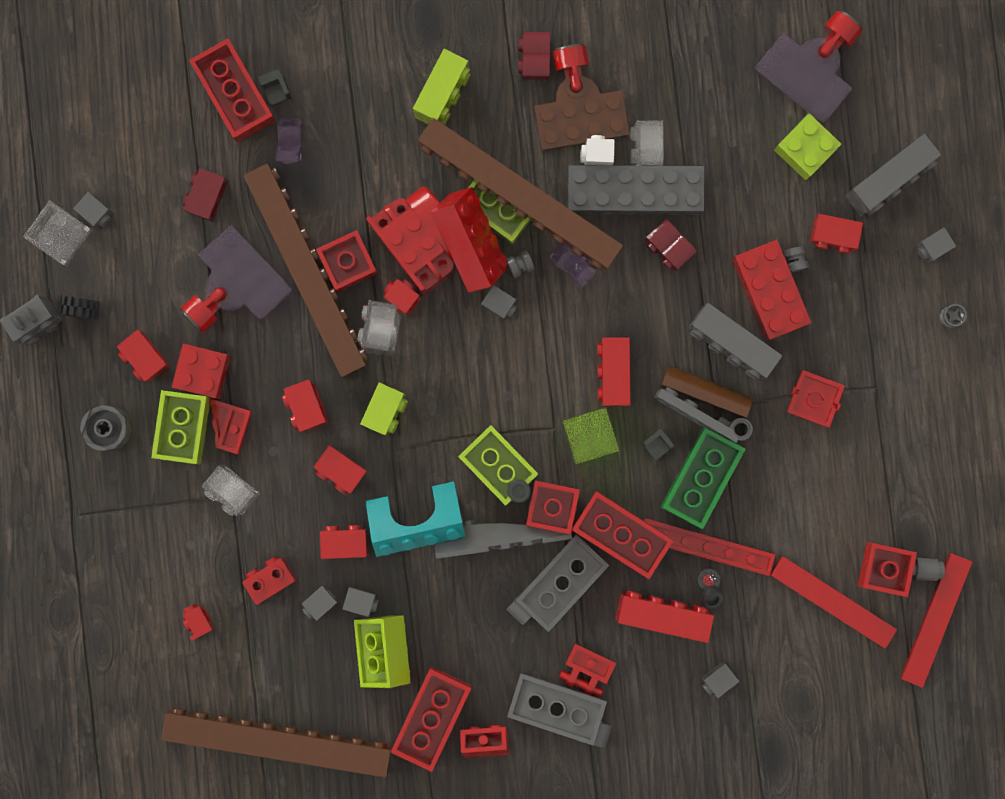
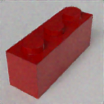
M629 337L602 338L601 343H597V357H601V365H597V379H601L602 388L597 389V399L602 401V406H630Z

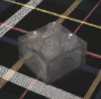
M49 200L23 237L59 263L67 266L92 229Z
M219 465L201 486L206 490L204 494L214 502L215 500L220 501L223 504L221 508L231 516L233 514L235 516L244 515L260 495L256 489L226 465Z

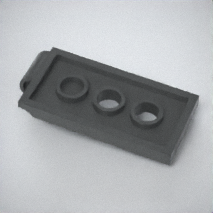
M668 387L664 390H658L653 398L701 427H706L734 443L747 440L752 435L753 427L747 419L738 418L729 422L720 417L717 421L698 410V405L691 400L686 399L682 401L677 398L679 394ZM738 423L743 424L745 427V433L742 436H738L734 431Z
M575 535L531 584L513 600L506 610L521 625H524L532 617L549 632L609 565L578 535ZM574 560H578L583 564V570L580 573H575L571 569V564ZM559 577H564L568 581V586L564 590H560L556 586V580Z
M520 673L508 718L602 748H606L612 729L611 724L602 721L607 701ZM535 695L539 696L542 700L541 707L537 709L530 705V698ZM553 703L562 704L564 708L562 715L557 716L552 713L551 706Z

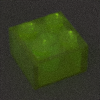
M606 408L562 421L575 464L619 451Z

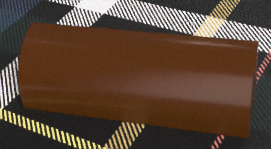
M670 365L667 366L660 384L661 387H668L681 395L740 418H747L752 404V397Z

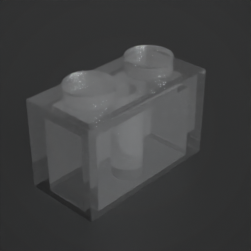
M636 121L635 127H631L630 132L631 141H635V149H631V163H635V166H663V121Z

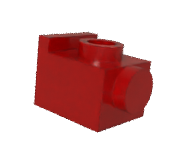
M194 603L183 609L185 613L183 614L185 618L183 620L184 626L188 632L192 631L193 633L190 637L191 641L215 629L203 604L197 607Z

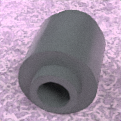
M916 558L912 575L913 579L920 581L942 580L945 573L944 562L938 561V559Z

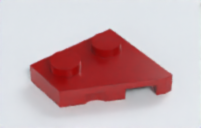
M210 399L209 403L213 414L212 424L216 434V448L239 455L253 412Z

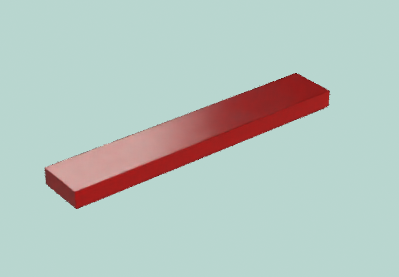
M646 518L644 520L674 540L669 547L670 549L767 576L771 575L776 554Z
M949 553L945 563L944 577L942 580L939 579L900 679L923 688L972 561Z
M781 556L771 572L772 577L885 649L897 631L896 628L783 556Z

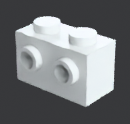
M601 135L591 136V139H587L586 145H582L580 163H584V166H612L614 163V139H605V136Z

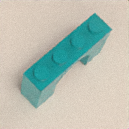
M454 482L432 486L435 511L426 522L417 526H403L393 520L388 496L366 501L371 540L376 557L466 537Z

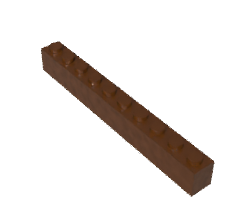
M432 118L419 137L418 144L421 146L419 149L428 156L434 154L440 158L438 162L448 169L452 166L459 171L457 175L467 182L471 179L477 183L476 187L485 194L490 192L495 195V200L504 207L507 205L515 209L514 213L524 220L529 218L534 222L533 226L544 233L545 230L553 235L552 239L561 245L566 243L572 247L570 250L572 253L580 258L584 255L590 259V264L600 271L602 268L607 270L623 247L622 244L435 118Z
M267 163L244 174L243 176L340 376L345 378L366 368L365 362L368 361V357L363 348L358 349L356 341L359 339L354 329H349L345 322L349 318L344 308L339 309L336 303L339 300L334 288L329 289L326 283L329 277L324 267L320 269L316 262L320 260L314 247L310 249L306 242L310 238L305 228L300 229L297 223L300 218L296 209H290L287 203L290 197L285 187L281 189L277 182L281 179L276 168L271 169Z
M176 707L165 713L161 736L162 741L385 778L388 774L392 747L387 746V743L383 741H374V744L366 743L365 739L359 737H352L351 740L342 739L343 735L330 733L329 736L320 735V731L307 730V733L299 732L297 727L285 726L284 729L275 728L276 724L262 722V725L253 724V720L250 719L233 721L230 716L217 715V718L209 717L207 712L195 711V714L186 713V709Z

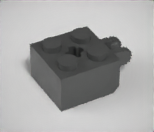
M39 294L6 317L0 319L2 326L13 342L23 345L28 344L29 346L39 341V336L46 331L50 333L59 327L58 323L63 321L50 300Z

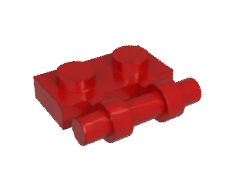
M575 643L565 663L573 669L571 673L562 670L559 679L566 681V684L571 687L574 685L585 690L584 693L588 695L593 694L600 698L603 689L597 687L596 684L598 680L607 684L616 662ZM579 672L591 676L590 681L587 682L578 678Z

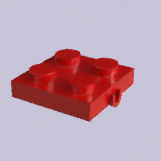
M801 370L796 386H793L792 397L786 413L830 428L834 414L840 408L841 403L839 401L845 385Z

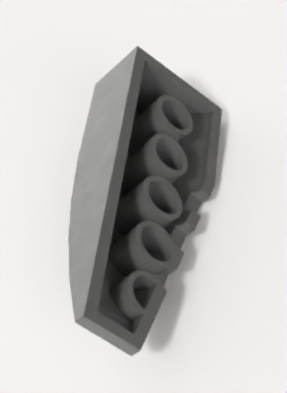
M473 520L463 521L466 537L436 543L435 554L436 559L488 552L491 549H508L513 546H528L536 543L572 539V535L526 526V524H474Z

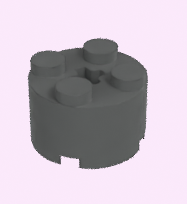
M101 405L89 410L84 415L80 430L85 442L91 448L99 451H114L122 448L128 442L132 427L131 420L124 411L116 407ZM103 425H108L110 428L109 432L103 429Z

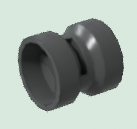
M805 246L783 251L791 273L809 269V263L805 260Z
M527 250L520 252L517 257L510 256L506 258L514 279L520 277L522 272L530 273L535 270Z
M959 304L947 306L939 314L940 323L946 328L960 326L967 318L965 308Z

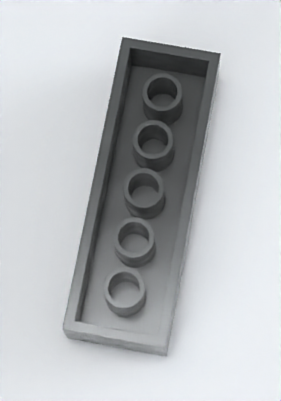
M569 165L567 208L576 214L701 215L704 212V166Z

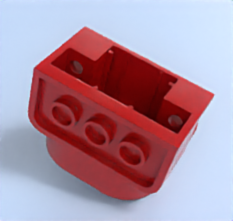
M425 186L420 187L406 199H397L388 206H384L383 210L374 217L368 216L366 218L369 226L423 296L449 278L455 269L453 258L431 213L440 202Z

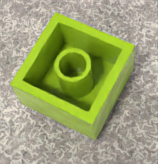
M809 113L778 144L774 151L806 181L838 149L841 143Z
M378 383L360 424L385 436H389L390 433L394 434L399 423L396 420L398 413H403L408 403L405 399L406 395Z

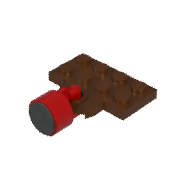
M573 44L556 48L553 51L556 71H564L565 80L558 87L556 102L534 106L541 151L586 143L587 139H591L593 135L605 136V139L630 135L622 90L600 94L597 85L591 79L582 76L581 68L589 65L586 45Z

